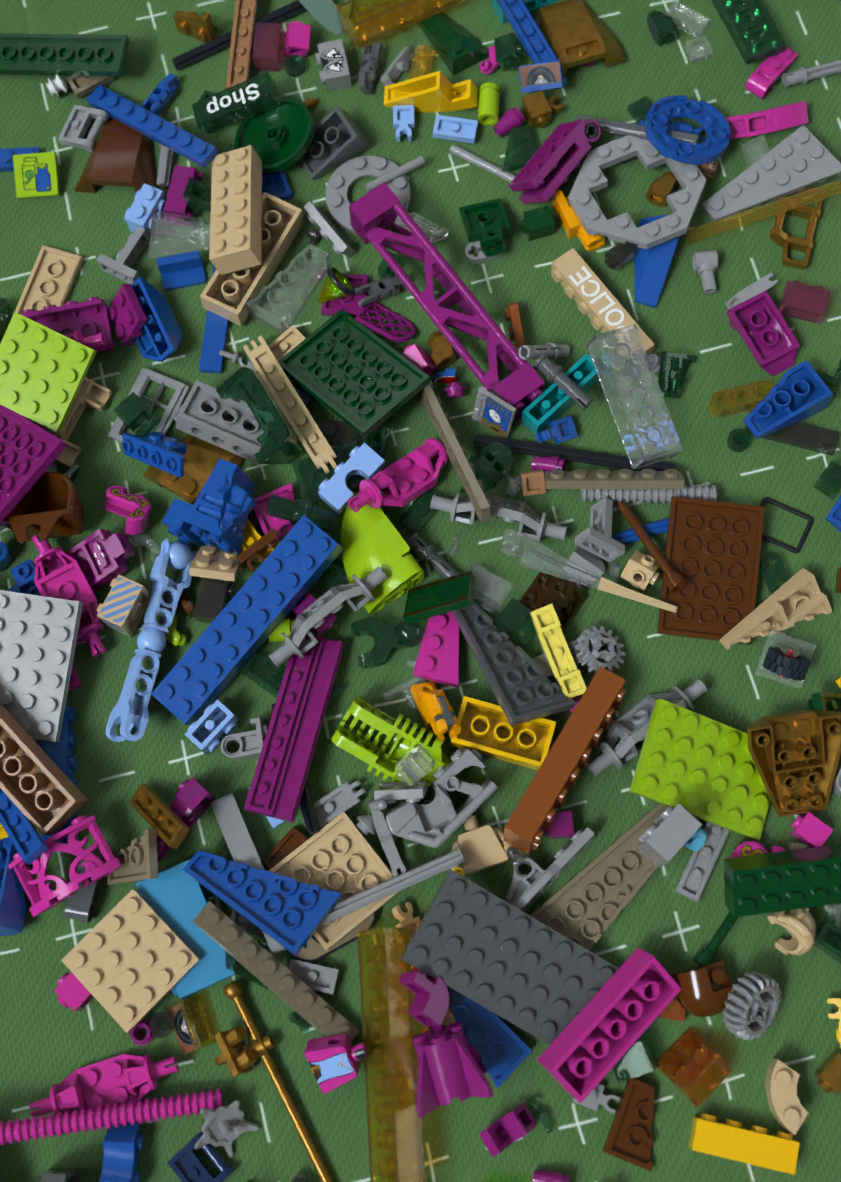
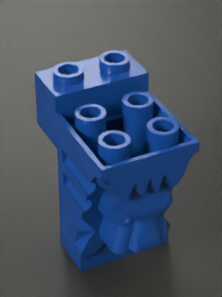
M219 458L194 504L191 505L175 498L162 523L168 527L167 532L178 537L177 541L184 542L189 547L190 545L200 547L202 543L208 546L215 544L225 553L229 554L232 551L240 554L244 539L242 531L247 524L248 514L256 506V500L251 496L256 485L238 465Z

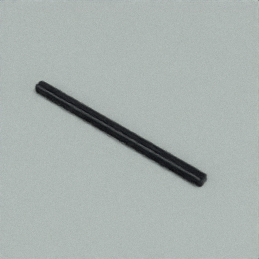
M296 0L256 19L254 35L307 9L299 0ZM232 31L173 58L172 63L175 69L180 70L231 46Z
M476 434L474 438V446L478 448L538 457L561 456V459H566V461L617 469H630L632 471H642L644 469L665 471L666 469H675V464L481 434Z

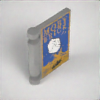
M479 387L472 420L481 423L501 437L508 438L516 408L487 391L486 387Z

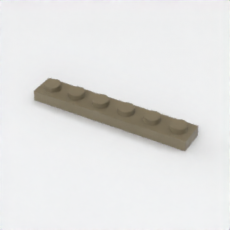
M561 469L545 471L544 477L546 489H684L685 483L682 472L676 469H666L665 471H655L653 469H644L642 471H632L630 469H621L619 471H609L607 469H598L597 471H586L584 469L563 471Z

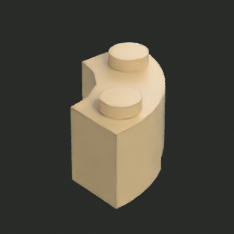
M772 1058L765 1076V1089L769 1108L778 1123L789 1133L795 1135L808 1115V1112L801 1105L797 1096V1082L800 1075L780 1060Z

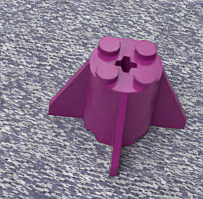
M442 1022L441 1026H428V1031L412 1036L417 1054L414 1085L417 1092L416 1108L420 1118L425 1117L440 1105L452 1104L450 1099L459 1097L461 1102L469 1097L491 1098L494 1096L492 1087L484 1076L488 1071L480 1060L482 1057L466 1039L460 1022L445 1026Z

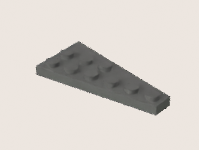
M471 602V605L452 611L511 726L575 707L576 703L571 698L568 699L560 691L561 688L555 682L552 683L543 674L544 671L519 646L516 647L509 640L510 637L504 631L501 632L493 624V620L475 602Z

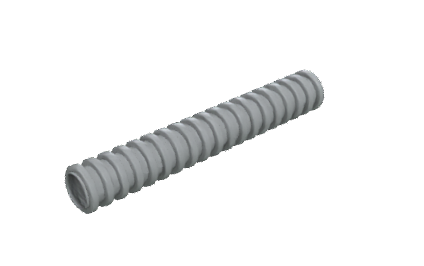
M684 484V489H581V500L583 502H586V500L590 502L597 500L599 502L607 497L613 503L615 500H618V502L625 501V503H629V501H632V503H636V501L643 503V501H646L647 504H650L653 501L654 504L661 502V504L668 502L670 504L672 496L717 501V487L715 485L711 487L708 485H704V487L697 485V487H694L693 484H690V487H687V484Z

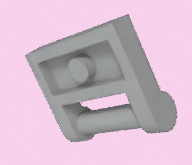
M74 105L58 138L59 142L62 145L82 148L87 152H92L95 147L94 142L103 123L107 122L109 114L100 109ZM93 118L96 119L87 139H83Z

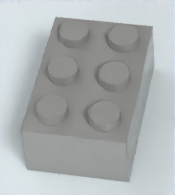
M680 804L675 808L670 805L654 821L657 826L653 823L638 839L641 844L637 848L660 868L671 860L702 824Z

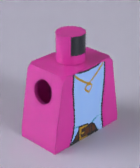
M344 1033L308 1040L304 1054L323 1094L354 1079L359 1072L360 1060L369 1057V1050L365 1042L353 1046L349 1036Z

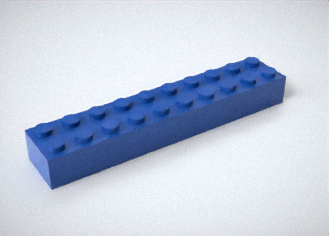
M303 515L151 694L185 725H191L194 721H198L204 714L205 709L216 700L268 639L275 628L285 619L337 558L343 548Z

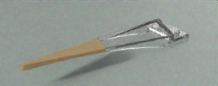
M505 528L501 552H504L510 558L520 557L519 566L674 613L677 612L678 607L654 599L607 580L562 557L532 537Z

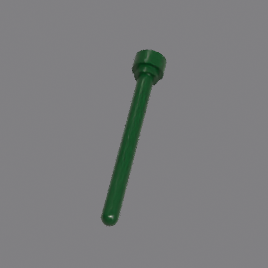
M729 912L707 947L697 951L693 961L699 966L714 962V953L738 917H734Z

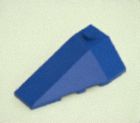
M807 360L783 375L777 385H774L769 394L744 419V423L755 438L759 439L805 420L827 408L833 393Z

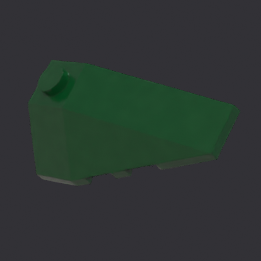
M427 4L411 13L453 76L489 57V54L476 37L431 4Z

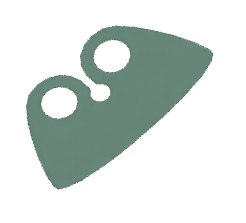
M299 0L307 11L328 31L335 35L341 33L349 14L351 0H345L343 5H336L333 0Z

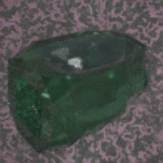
M658 10L648 13L647 25L654 42L660 47L673 43L678 38L679 33L673 19Z

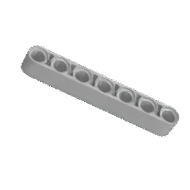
M233 793L210 802L234 862L265 870ZM264 933L273 955L286 950Z

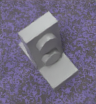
M138 226L129 235L126 245L118 252L116 260L100 254L96 261L101 270L128 284H132L140 276L137 271L131 268L150 241L146 230Z
M605 497L591 506L590 527L575 536V544L611 562L625 553V545L611 538L613 501Z

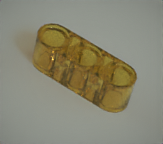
M761 380L716 391L712 394L709 401L708 412L712 417L721 418L753 410L765 398L760 396L758 391L765 392L768 395L774 386L767 380ZM736 397H743L745 402L738 401ZM714 402H721L724 406L718 407Z

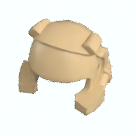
M809 908L772 912L767 915L771 924L782 925L792 935L790 940L780 938L775 942V947L785 955L790 953L799 956L807 953L812 948L817 928L815 919L809 913Z

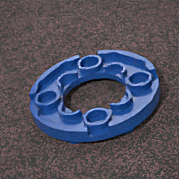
M683 95L668 96L656 101L647 113L644 128L648 140L662 156L698 166L712 162L723 155L729 144L731 130L726 118L719 110L703 100H700L698 103L695 100H687L688 96ZM674 118H690L703 126L707 133V139L701 144L695 143V145L687 141H677L676 137H672L669 134L667 123Z

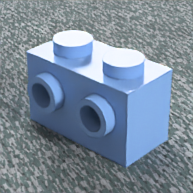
M144 183L141 190L137 191L135 200L131 207L126 210L124 218L131 232H134L139 226L146 230L150 238L164 213L166 197L162 190Z
M216 700L205 709L204 714L198 721H194L189 726L185 736L207 755L209 752H214L220 746V740L225 734L229 735L237 727L236 722L239 719L219 700Z

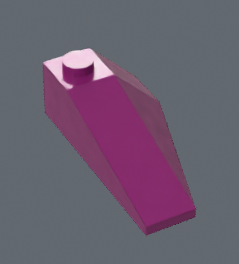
M193 777L190 780L186 779L179 786V792L170 806L189 829L211 806L210 802L217 799ZM157 834V861L159 863L172 847H169Z

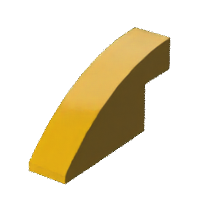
M441 71L385 86L384 105L388 108H393L396 105H414V112L465 110L478 107V87L471 79L451 84Z

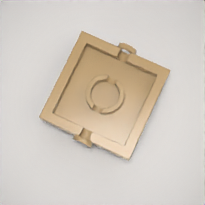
M213 545L201 546L189 567V576L235 581L238 573L243 572L244 562H239L236 558L239 554L231 551L228 554Z

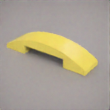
M553 604L530 612L539 641L556 682L561 688V692L568 699L583 694L587 688L560 628L561 624Z

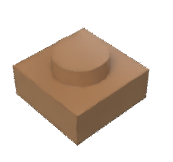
M543 469L520 472L523 496L546 493Z

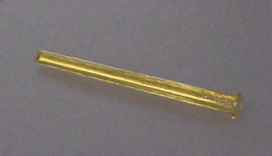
M841 180L690 230L688 229L686 233L688 242L692 245V242L841 194Z

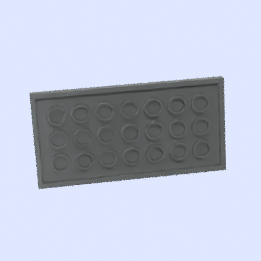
M452 869L447 874L400 957L435 979L439 976L450 988L548 1045L558 1037L619 969Z

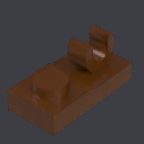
M273 528L236 558L240 563L247 559V566L253 571L255 569L251 563L253 558H258L261 563L265 561L262 555L255 552L264 547L266 550H269L278 543L275 538L279 534Z

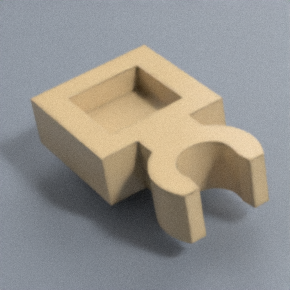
M410 902L402 905L404 912L401 911L399 905L392 909L394 917L400 921L395 927L404 948L408 945L421 922L419 916L413 918V908Z

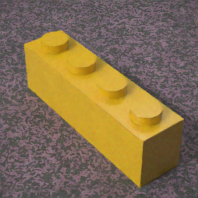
M701 1113V1118L694 1116L688 1147L691 1150L795 1175L800 1142L792 1140V1134L777 1131V1136L767 1134V1128L752 1125L750 1130L742 1128V1123L727 1119L725 1124L716 1122L717 1117Z

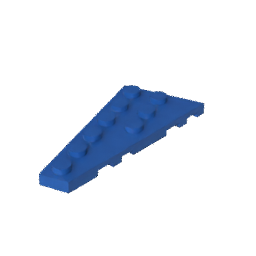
M200 850L195 853L183 868L185 873L294 956H297L342 897V894L336 891H328L313 884L308 885L293 878L263 869L252 868L247 864H239Z

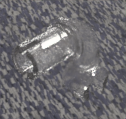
M143 532L127 538L133 550L139 547L141 549L144 547L150 549L152 552L151 561L154 564L156 557L160 555L161 546L153 535Z

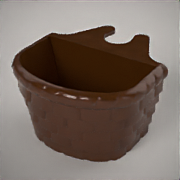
M45 472L1 522V525L11 529L15 533L17 541L21 544L25 543L26 540L32 541L31 538L34 535L42 541L49 538L83 534L84 508L78 497L77 490L69 477L57 472Z

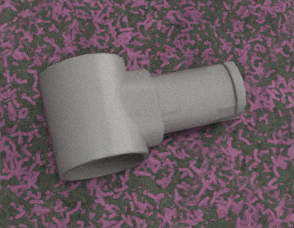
M714 249L693 252L694 272H698L699 276H701L704 294L715 293L717 287L714 273L718 268L717 251Z

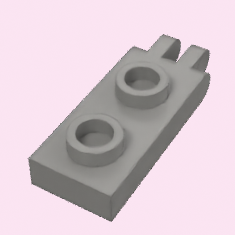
M360 780L352 784L349 781L345 782L313 804L320 829L342 812L346 813L362 801L360 797L367 792L365 787L357 792L354 790L362 784Z

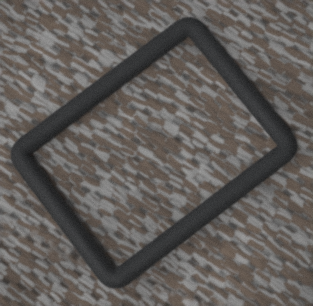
M763 498L759 506L764 507L765 503L768 502L809 520L796 549L762 534V539L793 553H799L813 524V518L773 499Z

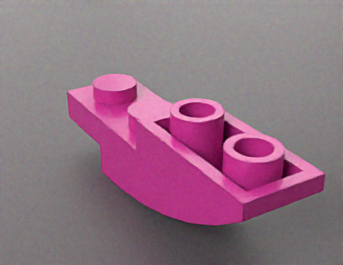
M806 100L726 117L731 130L729 140L756 136L809 123Z

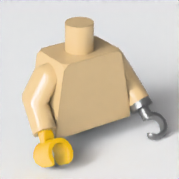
M476 815L470 816L463 823L466 833L458 835V840L453 843L451 849L452 852L458 846L466 863L465 865L461 863L451 869L465 878L473 873L508 862V857L513 859L520 858L518 861L513 862L514 866L521 865L524 862V855L519 853L517 848L503 841L504 833L500 829L491 828L490 824L480 827Z

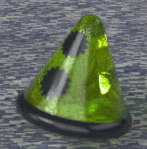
M328 267L318 296V302L324 304L354 295L353 287L347 278L337 269Z

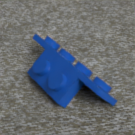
M128 432L123 433L122 449L124 455L177 477L184 476V456L182 454L187 453V444L177 441L176 438L166 437L161 432H151L148 436L138 437Z

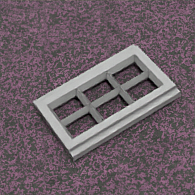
M142 368L107 436L122 443V433L130 419L141 423L135 436L139 437L144 425L155 429L154 432H161L166 436L174 421L172 413L182 405L190 387L149 369ZM150 380L161 384L153 399L143 395ZM164 386L175 389L168 405L157 401ZM140 399L151 403L143 419L132 415ZM155 405L166 409L158 425L147 421Z

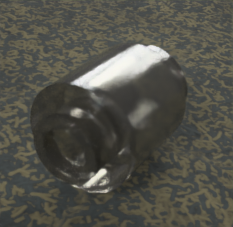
M627 241L625 244L618 242L605 253L606 265L612 270H620L635 257L637 253L635 244Z

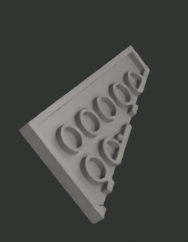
M802 125L701 204V209L714 223L738 215L741 211L751 207H759L764 202L774 201L781 196L801 191L811 184L827 181V178L835 175L840 176L841 163Z

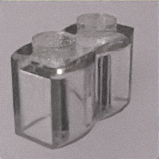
M473 563L469 570L472 571L475 577L472 601L476 599L482 603L481 606L487 611L493 613L495 610L500 613L513 592L514 585L480 565Z

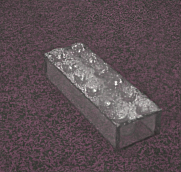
M636 324L596 334L586 345L632 469L673 458L683 449Z

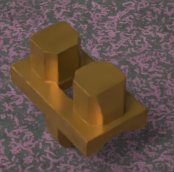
M243 1027L222 1031L215 1035L222 1054L215 1058V1062L218 1067L228 1064L233 1077L251 1072L253 1070L252 1064L258 1059L254 1050L251 1048L244 1050L241 1044L247 1037Z

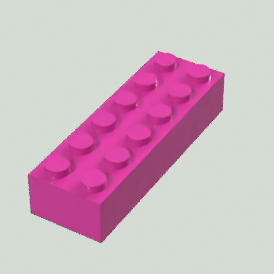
M637 948L539 1056L537 1061L568 1094L579 1103H582L682 989L654 956Z

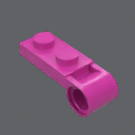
M780 44L750 76L745 89L763 100L770 92L773 84L796 61L798 54Z

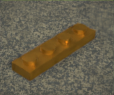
M141 783L130 804L152 828H156V833L169 847L177 849L181 841L186 837L189 827L150 786Z

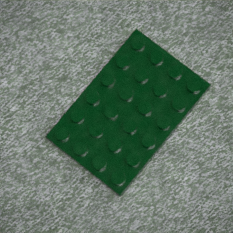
M342 309L278 361L283 371L364 438L431 382L430 376Z

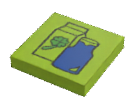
M56 152L13 155L16 196L18 199L60 196Z

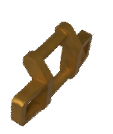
M806 186L805 189L798 191L795 202L785 196L778 198V211L769 238L780 247H783L781 263L784 266L801 270L806 269L810 252L813 251L814 247L812 241L817 220L821 217L822 211L820 209L824 190ZM806 194L817 197L816 208L798 204L801 195ZM786 214L809 219L804 239L788 236L782 231ZM788 249L805 252L804 261L789 259L787 257Z

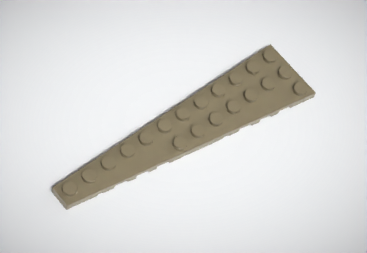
M659 803L530 916L590 951L658 867L637 848L641 844L638 839L653 823L657 826L654 821L668 806Z

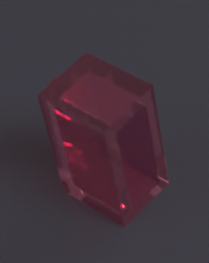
M256 23L252 58L255 71L280 72L281 63H284L282 45H285L286 33L282 32L281 23Z
M787 280L778 310L784 316L821 324L826 314L831 291L825 290L820 286L812 287L804 285L799 281Z

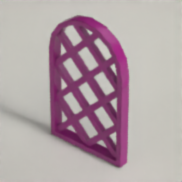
M377 302L369 304L355 318L356 321L393 341H409L415 333V328L410 321ZM369 313H375L377 317H370ZM379 313H386L387 317H380ZM371 320H378L379 324H372ZM382 320H388L389 324H383ZM392 320H398L399 324H393ZM384 327H391L392 331H385ZM394 327H401L402 331H396ZM405 327H409L411 331H406Z

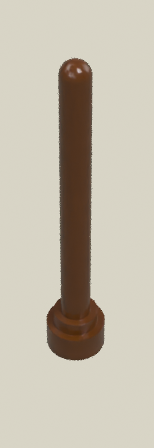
M624 501L618 502V509L666 575V585L670 591L674 593L685 587L687 580L677 571L674 572Z

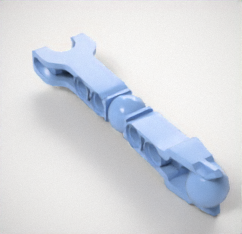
M167 538L164 539L161 544L160 555L156 557L151 570L150 580L153 582V588L144 616L145 625H142L143 630L137 637L139 649L134 651L136 655L130 662L119 701L111 711L106 726V736L113 742L124 740L137 741L145 733L149 720L148 704L159 669V658L162 656L160 653L166 647L165 634L169 632L167 628L172 624L180 595L183 589L190 586L192 576H189V567L196 556V550L191 551L184 542H169ZM167 566L171 569L180 570L176 583L173 579L165 576ZM163 593L167 597L166 603L163 601L162 598ZM157 615L160 617V624L156 622ZM144 658L147 660L148 663L146 669L143 666ZM137 680L141 684L140 691H138L136 688ZM121 724L120 735L117 736L114 728L116 725ZM135 725L137 731L132 735L130 732Z

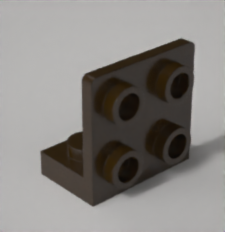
M541 570L517 606L519 609L530 613L553 604L561 624L560 628L564 632L585 601L586 596L576 583Z

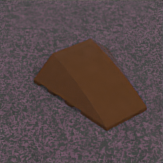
M109 117L107 122L104 123L95 147L74 189L75 192L96 193L97 185L134 187L136 193L138 190H141L144 183L156 188L151 138Z

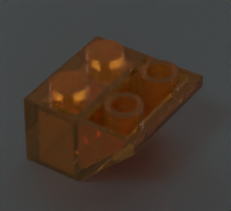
M690 1028L654 1063L697 1108L732 1072L721 1056Z

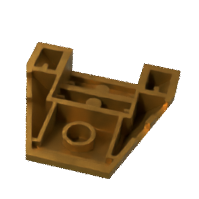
M189 434L179 441L187 444V453L182 454L184 456L183 477H177L151 465L143 476L160 488L164 486L193 505L219 458L234 463L240 468L244 458Z

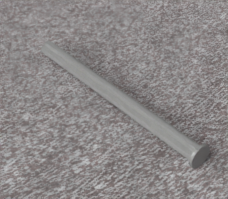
M457 846L456 850L339 901L320 926L461 863L465 865L466 863L459 847Z

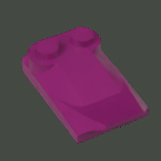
M767 291L727 311L726 314L729 317L730 327L739 333L762 369L766 370L771 376H775L795 365V357L800 344Z

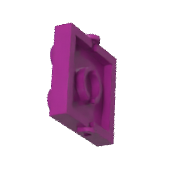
M122 284L108 307V315L122 345L131 346L134 339L142 334L140 330L147 321V318L131 284Z

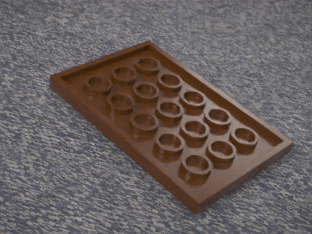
M671 497L664 558L674 572L677 571L684 576L687 584L681 590L672 593L666 585V575L663 573L660 601L675 605L678 609L674 613L659 608L656 634L719 641L755 609L765 507ZM752 638L750 639V642H748V643L739 642V643H737V644L751 645V644H752Z

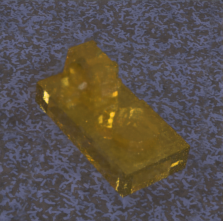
M420 44V48L415 47L406 80L430 74L436 51L429 50L427 45Z

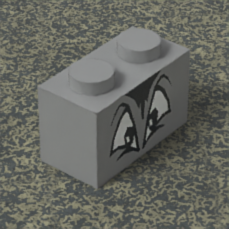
M342 39L317 44L319 53H315L317 66H322V71H319L321 84L326 83L327 92L352 87Z

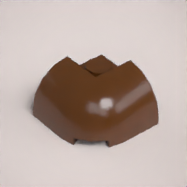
M717 960L706 965L692 967L672 974L673 980L682 989L678 993V997L684 1008L699 1017H711L722 1013L726 1007L724 1001L728 999V993L733 989L724 960Z

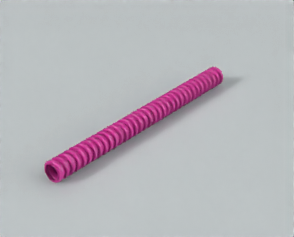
M217 1088V1091L213 1092L210 1089L207 1093L203 1090L200 1094H197V1092H193V1095L185 1093V1096L177 1094V1097L174 1098L173 1095H170L167 1099L163 1096L161 1100L153 1098V1101L146 1099L145 1102L138 1100L137 1103L130 1101L128 1105L125 1102L121 1103V1106L113 1104V1107L106 1105L105 1108L98 1106L95 1110L93 1107H90L88 1111L84 1108L81 1109V1112L73 1110V1113L65 1111V1114L58 1112L55 1116L51 1113L48 1117H45V1115H41L40 1118L33 1116L32 1119L25 1117L22 1121L18 1118L15 1122L12 1119L8 1120L7 1123L0 1121V1144L5 1145V1142L12 1144L14 1140H17L19 1143L22 1142V1139L30 1141V1138L37 1140L40 1136L42 1139H45L47 1135H50V1138L54 1137L55 1134H58V1136H62L63 1133L70 1135L73 1131L77 1134L79 1130H82L83 1133L87 1132V1129L95 1131V1128H99V1130H102L105 1126H107V1129H110L112 1125H115L116 1128L119 1127V1124H123V1126H127V1123L135 1125V1122L138 1121L139 1124H142L145 1120L149 1123L151 1119H155V1121H159V1118L167 1120V1117L175 1119L177 1115H179V1118L183 1117L184 1114H187V1117L191 1116V1113L199 1115L201 1108L217 1109L223 1106L222 1090Z

